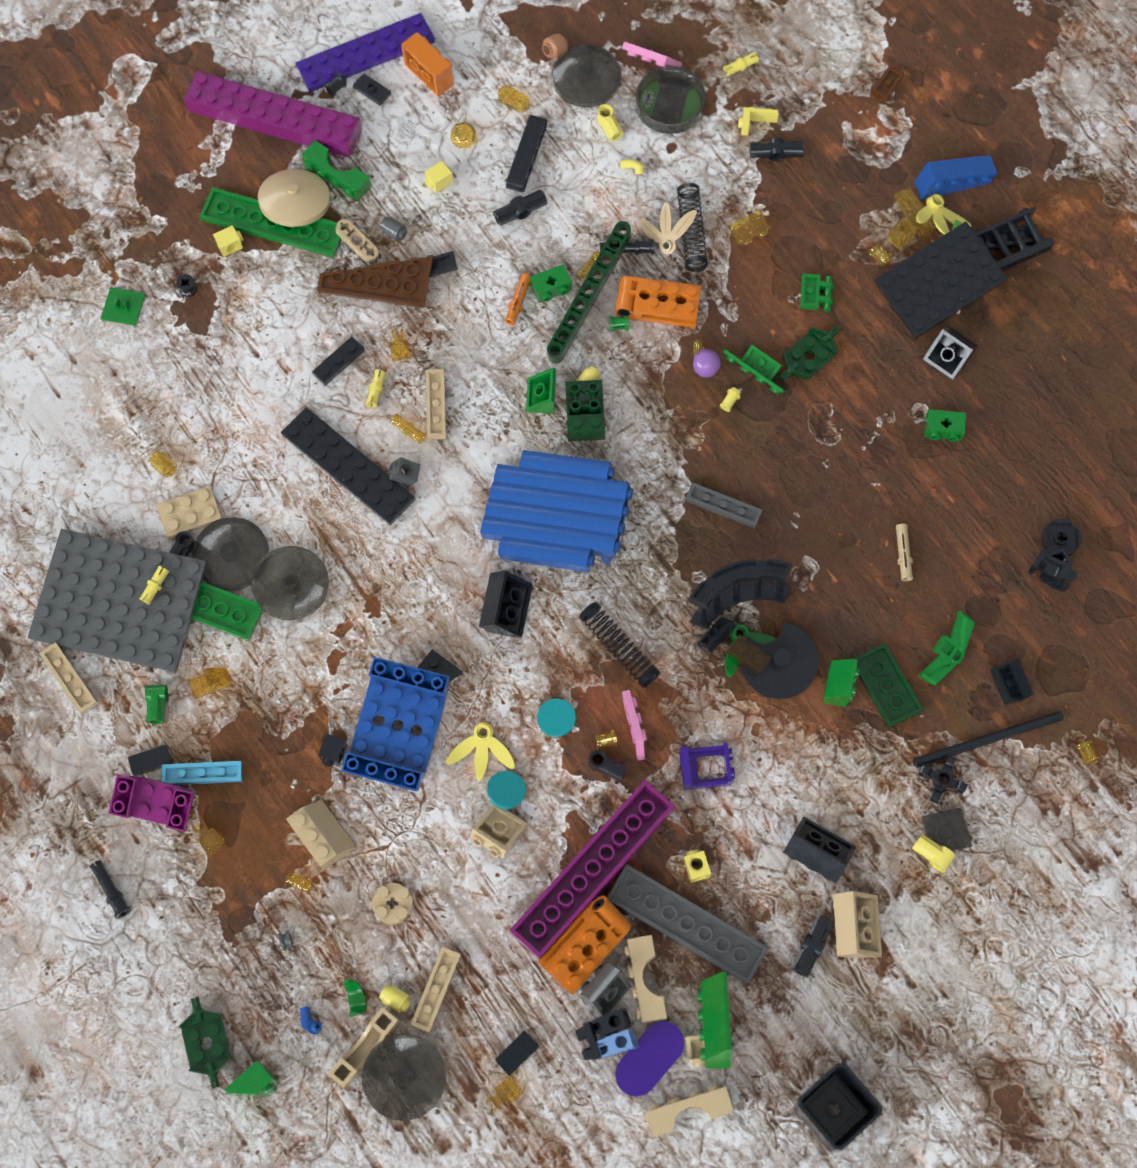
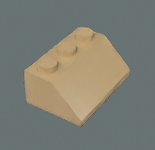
M322 800L306 805L286 818L323 871L356 848Z
M856 891L833 894L837 956L847 958L882 957L878 895Z

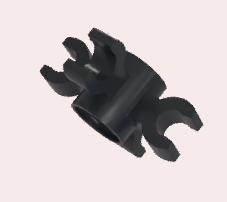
M948 756L943 769H940L938 772L925 765L921 767L918 775L932 780V784L935 787L929 801L937 804L943 790L951 788L960 794L966 791L968 784L955 780L951 772L956 758ZM938 776H944L947 779V783H941Z

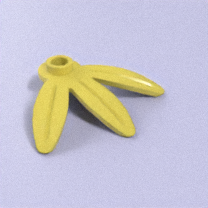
M938 194L929 196L926 200L927 206L922 208L916 215V220L920 224L926 223L933 215L936 227L944 235L949 232L945 219L954 224L955 219L961 223L966 221L956 213L943 207L944 200Z
M486 722L478 723L474 728V735L457 745L446 759V763L452 765L465 758L476 747L474 769L477 780H482L487 770L488 748L506 767L510 769L515 768L512 755L499 740L492 737L493 728ZM482 728H485L487 730V734L485 736H482L480 734V730Z

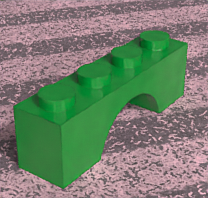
M316 140L302 153L303 165L308 170L315 171L320 178L328 180L336 189L340 188L348 197H353L359 201L370 189V177L359 169L339 171L329 165L331 160L329 149Z

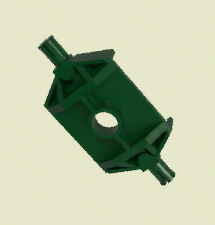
M835 325L829 332L811 327L805 336L787 352H783L782 358L786 370L779 375V379L785 382L790 376H796L805 380L812 378L837 355L838 350L833 338L841 331L840 328ZM806 353H811L814 356V358L808 360L804 357V355Z
M199 997L191 998L193 1013L179 1025L190 1066L189 1071L207 1075L210 1080L211 1089H216L220 1087L217 1076L219 1071L232 1060L222 1016L219 1013L204 1011L201 1008ZM207 1037L211 1038V1047L203 1049L201 1046L202 1040Z

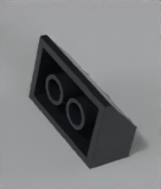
M506 570L490 573L479 627L494 634L522 638L533 584Z
M803 816L783 853L788 855L789 858L804 864L808 869L821 874L825 879L837 883L848 865L856 846Z

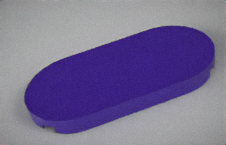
M660 1021L652 1024L637 1040L639 1048L629 1050L620 1060L616 1068L615 1077L618 1087L625 1094L638 1097L649 1093L680 1057L684 1049V1037L681 1030L673 1023Z

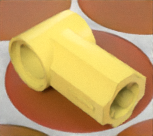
M608 104L601 105L598 108L597 122L602 126L609 141H617L623 136V131L613 114V108Z
M924 834L920 836L912 848L926 858L933 868L942 873H945L956 857L950 849L945 846H939Z

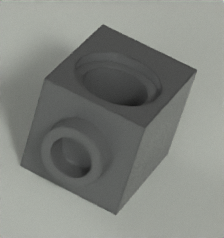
M400 457L391 463L389 479L411 486L418 481L421 464Z

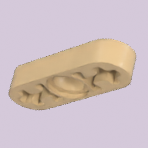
M339 220L336 226L337 235L365 262H374L378 256L377 247L349 220ZM345 226L348 227V228H347V231H346V230H343V231L341 230V227H345ZM358 237L362 243L356 245L352 242V239ZM367 252H373V255H366Z

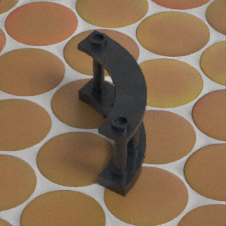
M749 559L735 562L712 573V576L702 581L689 597V603L698 606V610L694 613L690 623L708 629L715 618L723 611L746 601L771 600L784 604L792 587L783 583L786 582L792 570V564L774 559H767V561ZM761 579L774 580L775 582H764ZM748 580H753V582H748V583H742V584H740V582H744V581H748Z

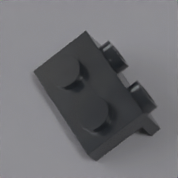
M1015 659L1009 664L994 666L990 669L1004 705L1022 702L1033 695L1032 688L1019 659Z

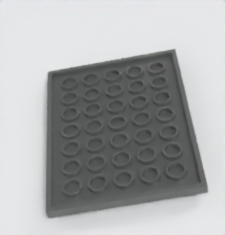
M60 529L27 638L48 644L56 642L61 647L176 673L208 563L190 557ZM158 566H161L170 572L163 581L161 590L157 591L151 604L148 605L139 598L148 585L147 581L152 579Z

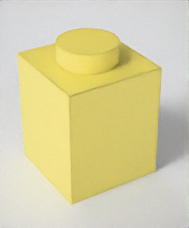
M443 161L425 171V183L435 193L453 183V174Z

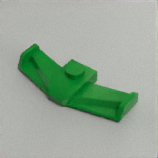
M958 611L950 638L947 635H941L932 649L938 656L918 676L927 683L936 686L957 664H960L965 656L975 621L962 611Z

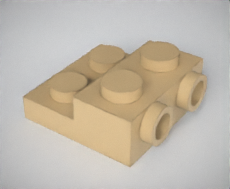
M492 804L474 826L470 837L476 846L481 847L483 845L489 849L491 856L504 859L514 846L515 841L526 829L527 823L508 810L500 809Z

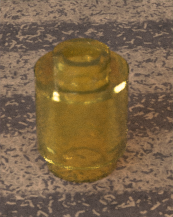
M156 451L151 455L149 459L151 466L163 477H171L176 473L177 463L167 454Z

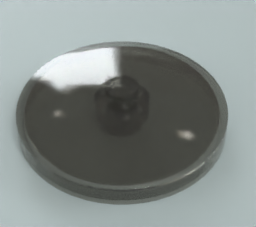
M578 45L568 49L567 52L557 58L552 69V82L557 94L567 103L578 107H596L606 103L617 93L621 83V68L617 59L606 49L595 45Z
M237 517L223 518L209 524L197 537L192 553V558L208 563L203 581L225 591L240 590L256 582L266 570L270 556L269 545L261 529L254 523Z
M285 546L272 550L258 562L252 574L251 587L257 604L265 613L281 620H298L311 615L323 604L329 590V576L325 564L315 553L303 547Z
M397 1034L387 1037L370 1051L364 1062L361 1077L363 1092L369 1104L382 1116L397 1121L417 1119L431 1111L444 1092L446 1084L444 1061L434 1045L420 1036Z

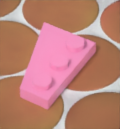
M630 690L622 691L628 725L631 726L632 741L636 747L637 761L645 760L644 741L647 738L645 730L640 728L642 724L641 715L635 711L638 708L636 698L631 697Z

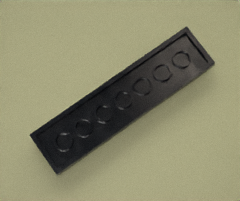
M307 407L281 432V435L388 525L391 526L416 500L415 496L398 482L390 480V476Z

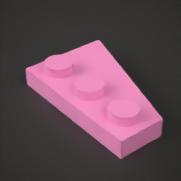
M627 42L623 44L622 49L627 50V54L637 58V55L642 56L641 59L651 63L654 60L656 65L662 67L668 65L679 70L681 69L682 63Z

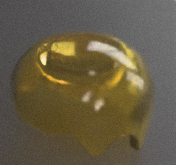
M462 122L452 128L450 139L454 146L458 148H470L473 143H477L478 133L471 124Z

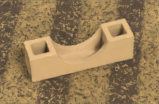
M652 935L627 939L624 951L626 958L630 957L631 965L627 967L629 978H633L635 986H631L633 999L637 998L638 1007H635L637 1020L641 1019L642 1024L664 1021L667 1019L663 997L651 993L643 981L645 966L655 958Z
M382 1007L369 1022L360 1039L339 1059L328 1075L347 1090L400 1024L399 1020Z
M720 1084L709 1087V1092L704 1094L696 1091L688 1094V1099L681 1101L680 1097L669 1100V1105L661 1107L659 1103L648 1107L649 1111L645 1112L652 1139L673 1132L676 1117L682 1111L689 1108L701 1109L712 1119L733 1113L734 1110L726 1086L721 1088Z

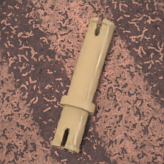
M898 524L895 528L899 553L897 562L900 565L901 580L911 581L913 580L911 565L913 564V558L910 556L908 525Z

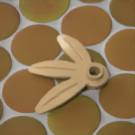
M665 202L660 214L661 232L654 224L644 218L639 220V224L643 232L650 239H654L655 242L659 243L660 251L665 255H670L677 248L676 240L692 225L697 211L692 210L685 214L672 230L671 207L668 202ZM667 242L669 243L668 249L665 248Z

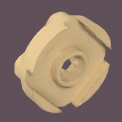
M389 883L377 889L372 900V908L377 918L383 923L397 925L412 913L413 898L406 887L397 883ZM391 899H395V902H398L394 909H390V906L387 905Z

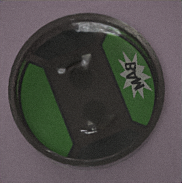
M675 66L660 67L646 74L638 84L636 90V111L641 121L654 131L665 134L685 132L694 127L701 119L705 109L706 93L702 82L692 72Z

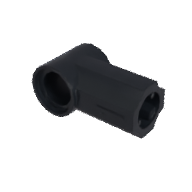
M181 531L176 535L175 543L169 553L187 557L196 548V541L189 532ZM185 539H190L188 544L182 545Z
M601 750L593 751L588 760L590 769L599 771L618 782L621 781L628 766L607 756ZM598 756L603 760V763L597 765L593 763L592 759Z

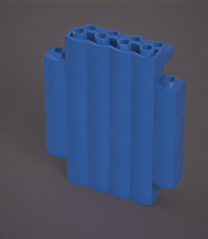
M523 450L519 467L497 464L480 533L483 539L500 541L498 555L502 560L589 573L590 566L593 567L595 555L601 556L603 563L611 564L612 558H616V553L620 552L621 541L619 540L621 534L623 535L625 531L624 518L628 517L629 506L627 505L628 500L632 499L633 488L630 487L629 482L611 480L615 475V468L612 467L611 462Z

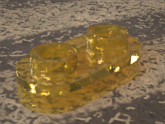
M502 86L498 90V99L502 104L520 113L526 112L529 109L530 100L527 95L511 86Z

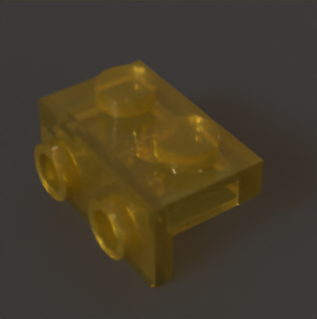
M760 209L728 225V228L736 245L743 243V246L753 242V237L758 235L761 238L769 234L767 230L771 229L772 226L767 225Z

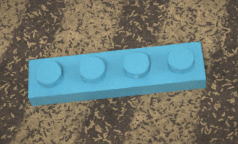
M242 761L162 764V782L170 784L242 782Z

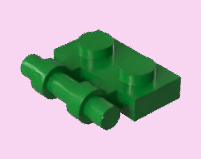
M802 273L800 309L818 310L819 304L824 305L823 310L825 312L831 311V305H833L831 295L834 290L831 276L825 277V281H820L819 274ZM820 289L824 290V296L819 295Z

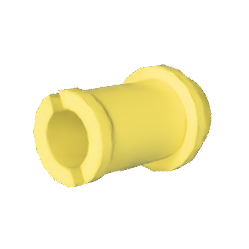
M734 387L728 389L727 396L720 404L724 411L730 412L736 400L740 399L741 392Z

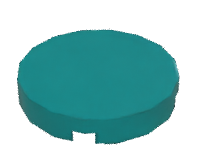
M558 698L550 699L539 708L537 722L540 730L545 735L559 738L572 731L576 722V715L572 705L567 701Z
M501 771L490 778L486 793L494 806L508 810L519 806L523 802L526 795V785L524 780L516 773Z

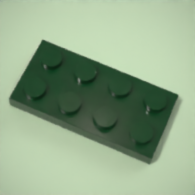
M886 643L853 658L858 660L857 666L860 667L859 678L888 729L924 711Z

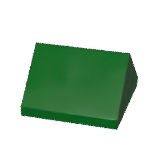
M555 368L528 378L526 412L554 414L556 395Z

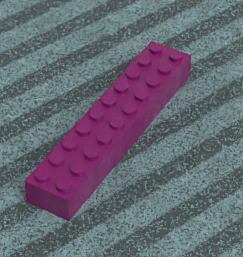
M197 71L184 98L189 112L306 146H310L316 140L328 148L330 153L347 158L351 157L362 132L359 117Z
M644 780L509 930L510 935L539 960L591 901H595L674 812L675 805Z

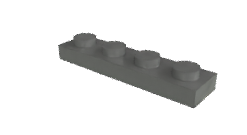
M693 482L685 498V501L752 528H756L762 514V509Z

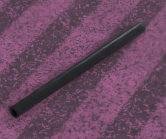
M1061 711L934 751L913 758V764L915 768L948 758V756H955L1064 720Z

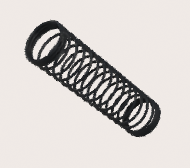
M684 183L677 188L680 219L683 217V214H687L686 212L692 210L701 213L700 215L697 214V217L694 219V221L698 222L691 225L699 227L689 228L695 230H690L682 235L685 268L690 272H699L708 267L706 242L704 241L705 232L702 226L700 188L695 183ZM687 187L696 188V189H688V190H685V191H683V192H681V193L679 192L681 189L687 188ZM687 191H695L690 194H682ZM686 234H696L688 237L685 236ZM703 237V240L685 241L686 239H699ZM705 263L703 266L700 267L687 266L688 264L699 265Z
M598 602L588 605L580 613L579 619L585 622L586 626L589 625V630H593L594 635L597 634V639H601L602 644L605 643V648H609V652L613 653V657H618L617 661H622L621 665L626 666V671L630 670V675H634V680H638L641 688L650 685L659 676V669L654 668L655 665H652L640 677L635 678L640 671L649 665L651 660L645 662L637 672L631 674L632 670L641 664L647 656H643L632 668L627 669L628 665L642 654V651L638 652L627 664L623 665V662L634 654L638 647L633 648L622 660H619L620 656L634 645V642L628 644L620 654L615 656L616 651L622 648L630 640V637L626 638L615 650L611 651L612 646L620 642L626 633L621 634L612 645L607 647V643L614 639L622 631V628L615 631L607 641L602 642L604 637L617 628L618 624L609 628L602 637H598L614 620L611 619L599 632L594 633L595 629L605 623L610 615H606L594 628H590L593 623L605 614V611H601L591 623L586 624L587 620L596 615L601 609Z

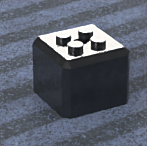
M837 1063L793 1102V1110L829 1152H839L845 1149L882 1115V1105L846 1063ZM831 1103H836L840 1107V1112L836 1116L830 1114L828 1110Z

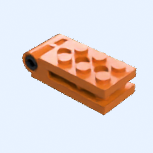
M623 276L619 282L615 313L621 317L628 315L630 320L696 328L701 285Z
M601 896L587 905L537 963L563 989L573 995L630 931L631 923L606 896Z

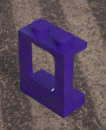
M724 742L722 746L688 749V746L680 747L679 755L684 790L730 786L732 784V779H735V769L730 766L733 754L732 748H728V742ZM722 756L724 759L725 777L700 779L698 777L697 758Z

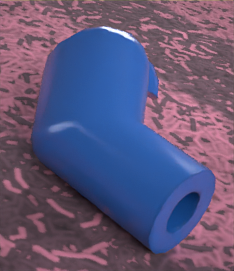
M301 1007V1027L310 1034H318L322 1030V1024L311 1018L310 1007Z

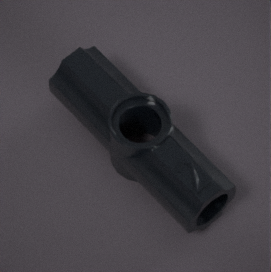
M772 138L768 142H750L749 145L750 158H769L771 161L803 157L804 151L803 141H784L781 138Z
M540 189L525 197L516 196L508 205L493 211L495 221L498 225L502 226L515 219L523 220L532 211L546 205L547 199L544 192Z
M820 914L816 917L810 933H807L800 947L801 951L791 970L800 976L808 978L816 959H819L826 945L825 941L835 923L834 921Z

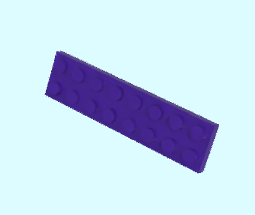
M418 13L295 62L309 93L323 88L324 83L334 79L337 73L346 79L403 56L401 44L416 32L422 37H426L429 44L435 43V37L422 13Z

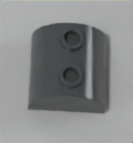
M608 962L604 966L599 965L594 971L595 977L591 982L586 981L581 986L582 992L580 993L581 997L601 1016L608 1014L631 987L620 970Z

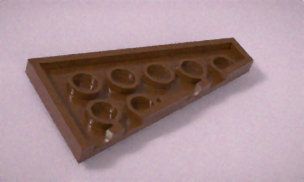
M428 255L424 258L417 259L416 257L406 261H391L373 264L369 267H355L351 270L320 273L317 291L324 294L425 308L434 256Z

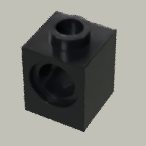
M326 734L318 754L322 764L333 767V765L339 766L348 745L346 740Z

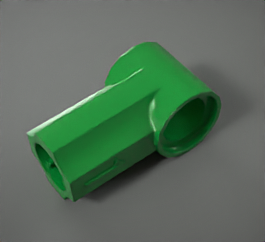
M166 684L146 685V721L152 724L164 723L165 702L168 701V687Z

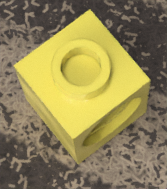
M233 225L213 234L223 257L243 249L241 243L243 237L239 230L235 231Z
M692 850L687 852V856H684V864L690 882L693 883L710 878L711 871L704 851ZM699 861L702 864V868L696 870L691 866V863Z

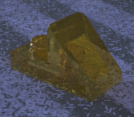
M226 667L205 668V674L188 680L194 699L232 686Z

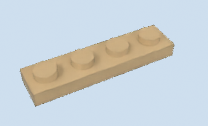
M426 369L428 440L446 439L444 369Z
M56 642L39 653L81 715L98 705Z
M441 947L410 1024L411 1026L428 1033L431 1032L461 954Z

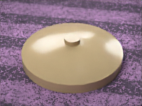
M289 169L269 176L262 183L258 191V202L262 213L272 222L283 226L298 227L311 224L326 213L330 204V193L327 184L318 175L306 170Z

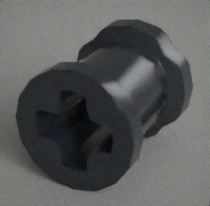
M338 73L330 82L324 83L326 91L331 96H335L338 90L347 86L344 78Z

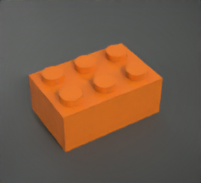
M416 32L401 44L404 65L437 97L454 86L452 63L448 58H444L436 47L433 48L426 37H422Z

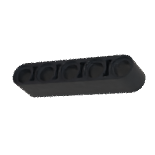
M529 115L507 177L506 189L524 193L547 128L548 119Z

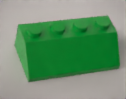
M721 972L702 981L701 990H697V1002H701L702 1009H698V1021L703 1022V1028H699V1039L704 1041V1048H700L701 1061H705V1069L731 1068L732 1042L727 972Z

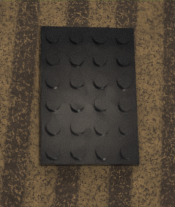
M967 221L877 277L874 282L913 338L917 339L1006 282L1008 278Z

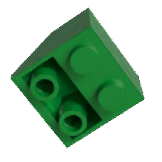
M857 659L831 661L822 703L846 708L848 702H852L857 686L853 684H855L860 671V667L857 666Z

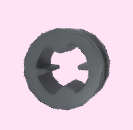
M285 931V934L278 933L282 950L285 951L287 947L293 948L289 931Z

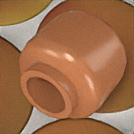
M555 33L543 41L542 51L550 59H556L566 54L568 50L567 39L559 33Z

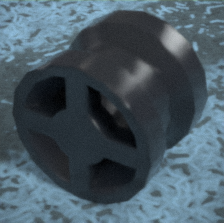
M184 274L177 279L176 284L182 296L191 297L195 295L197 286L192 276Z

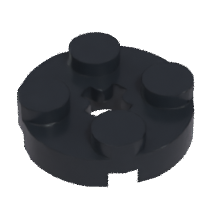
M1057 519L1048 524L1043 530L1041 541L1044 549L1056 546L1058 550L1064 548L1067 555L1071 556L1081 544V533L1078 528L1076 529L1072 525V522ZM1061 534L1066 540L1060 542L1057 540V537Z

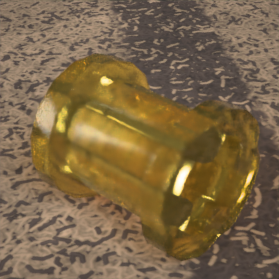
M877 243L869 252V256L879 261L882 267L893 256L891 252L888 253L884 250L880 243Z
M613 729L608 733L594 734L598 750L602 751V748L613 745L615 747L618 746Z
M1093 740L1076 746V749L1082 755L1084 766L1101 759L1094 750Z

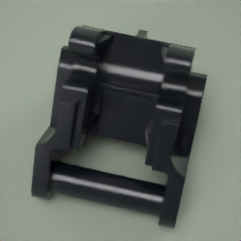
M1056 546L1041 550L1028 571V574L1032 575L1034 570H1039L1041 582L1059 591H1067L1070 582L1077 578V572L1071 569L1072 564L1065 549L1058 550Z

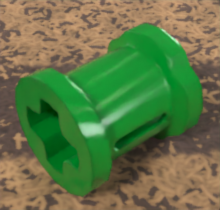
M628 315L624 317L609 316L610 332L623 329L629 331Z

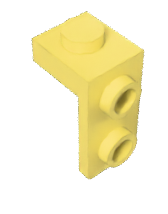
M744 107L743 117H739L738 128H741V135L748 136L750 121L777 123L779 110Z

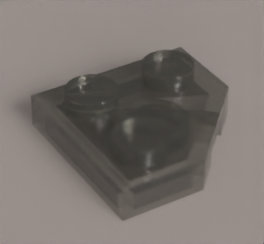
M961 807L921 817L926 837L935 840L952 852L972 847Z

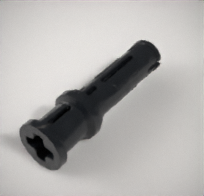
M636 239L634 242H629L623 253H634V255L650 253L654 255V239L650 241H639V239ZM600 242V252L606 242ZM613 245V246H611V248H612V249H617L618 246Z
M95 861L96 865L92 863L89 867L107 896V905L112 907L115 919L125 917L132 911L131 907L125 903L123 893L117 891L102 861Z

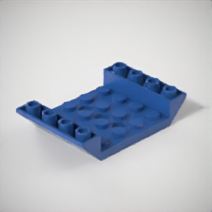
M374 657L369 672L371 679L350 752H346L341 772L418 792L426 775L444 711L450 676ZM382 715L385 719L384 724L376 726L374 719ZM397 720H401L404 725L400 731L393 729V724ZM416 725L422 727V733L419 736L412 734V728Z

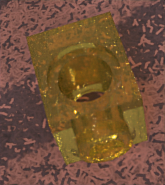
M903 217L890 229L887 240L901 250L915 237L917 227L912 221Z

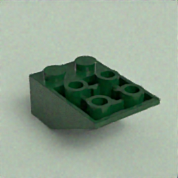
M602 380L565 381L568 442L605 440Z

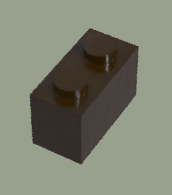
M740 634L726 652L727 655L756 676L761 673L772 658Z

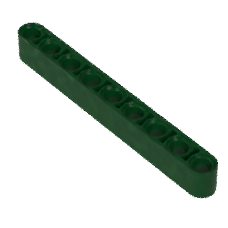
M620 221L615 225L549 342L547 354L550 362L554 364L562 362L631 239V226L628 222ZM620 231H626L627 233H625V234H620L619 232H620ZM616 245L618 248L612 249L611 246ZM605 260L610 261V263L604 264L602 262ZM596 275L602 276L600 279L594 278ZM587 290L594 291L591 294L585 293ZM579 305L585 306L583 309H578L577 307ZM571 320L577 321L575 324L568 323ZM563 335L568 336V338L565 340L560 339V337ZM555 350L560 352L557 355L551 354Z

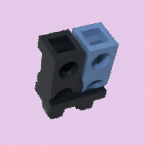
M620 1008L583 1023L584 1026L575 1031L579 1042L588 1039L590 1047L582 1049L584 1060H602L639 1048L634 1030L628 1029L632 1027L627 1008ZM623 1029H627V1030H624V1031H621V1032H619V1033H616V1034H613V1035H612V1033L618 1032V1031L623 1030Z

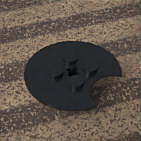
M782 622V633L772 643L762 644L755 642L750 637L747 638L748 641L772 657L758 676L741 665L743 675L749 685L758 693L773 699H787L799 695L810 686L818 669V653L812 639L801 628Z

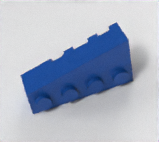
M990 155L932 161L926 164L914 184L920 200H925L934 194L941 196L990 184L997 171Z

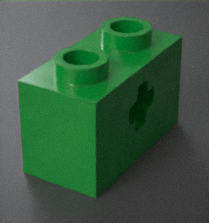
M564 264L530 276V286L538 303L548 302L556 296H563L572 291V281Z
M928 409L925 416L924 437L932 440L948 439L951 442L962 441L965 434L966 413Z

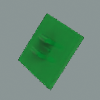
M110 287L100 319L136 326L145 293Z

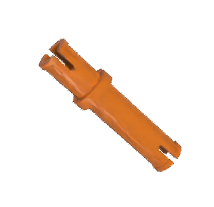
M521 274L513 299L509 302V310L504 320L509 325L516 324L518 314L523 309L522 303L530 284L529 274Z

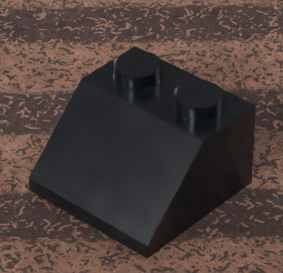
M948 325L941 330L923 360L953 380L970 360L978 345Z

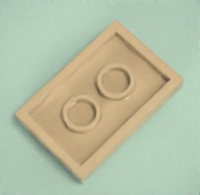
M211 486L156 504L169 540L176 538V535L181 531L190 533L223 521Z

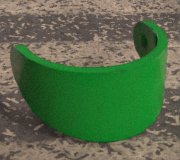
M353 979L344 980L343 984L350 1008L349 1017L364 1014L367 1009V1001L361 985Z

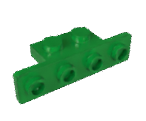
M751 345L742 360L729 350L724 349L723 353L726 354L725 358L733 364L738 362L741 365L740 369L748 374L751 371L756 375L755 379L762 384L766 382L771 385L770 390L778 395L780 392L783 394L787 392L773 382V379L783 365L760 349Z

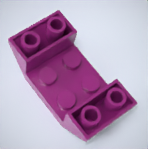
M117 774L108 814L124 818H140L165 824L166 828L186 832L195 792L179 785L154 779Z

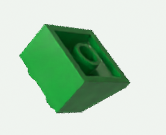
M257 1060L224 1090L233 1096L265 1097L267 1095L269 1097L278 1089L276 1086L280 1082L264 1063Z

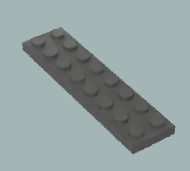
M627 864L607 897L613 905L747 985L768 950V947Z

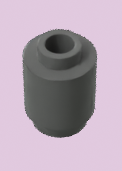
M385 217L380 223L379 228L382 230V233L396 241L405 238L407 234L406 225L392 217Z

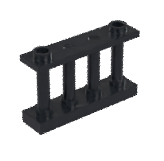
M1036 207L1024 208L1017 215L983 230H974V233L991 256L992 254L983 238L992 233L1004 255L1002 260H995L1002 271L1048 252L1054 246L1055 242L1052 237L1047 240L1042 238L1031 218L1037 210ZM1023 220L1036 241L1035 245L1031 247L1025 244L1015 225ZM1009 228L1020 248L1019 252L1015 254L1013 252L1010 253L999 232L1000 229Z

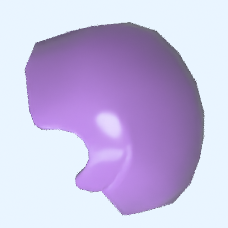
M703 348L694 356L693 367L699 376L709 378L719 371L721 360L712 349Z

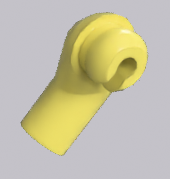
M635 159L620 160L621 169L635 168V174H644L645 166L643 163Z

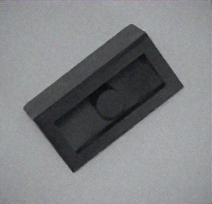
M524 1030L495 1058V1062L510 1076L539 1048V1045Z

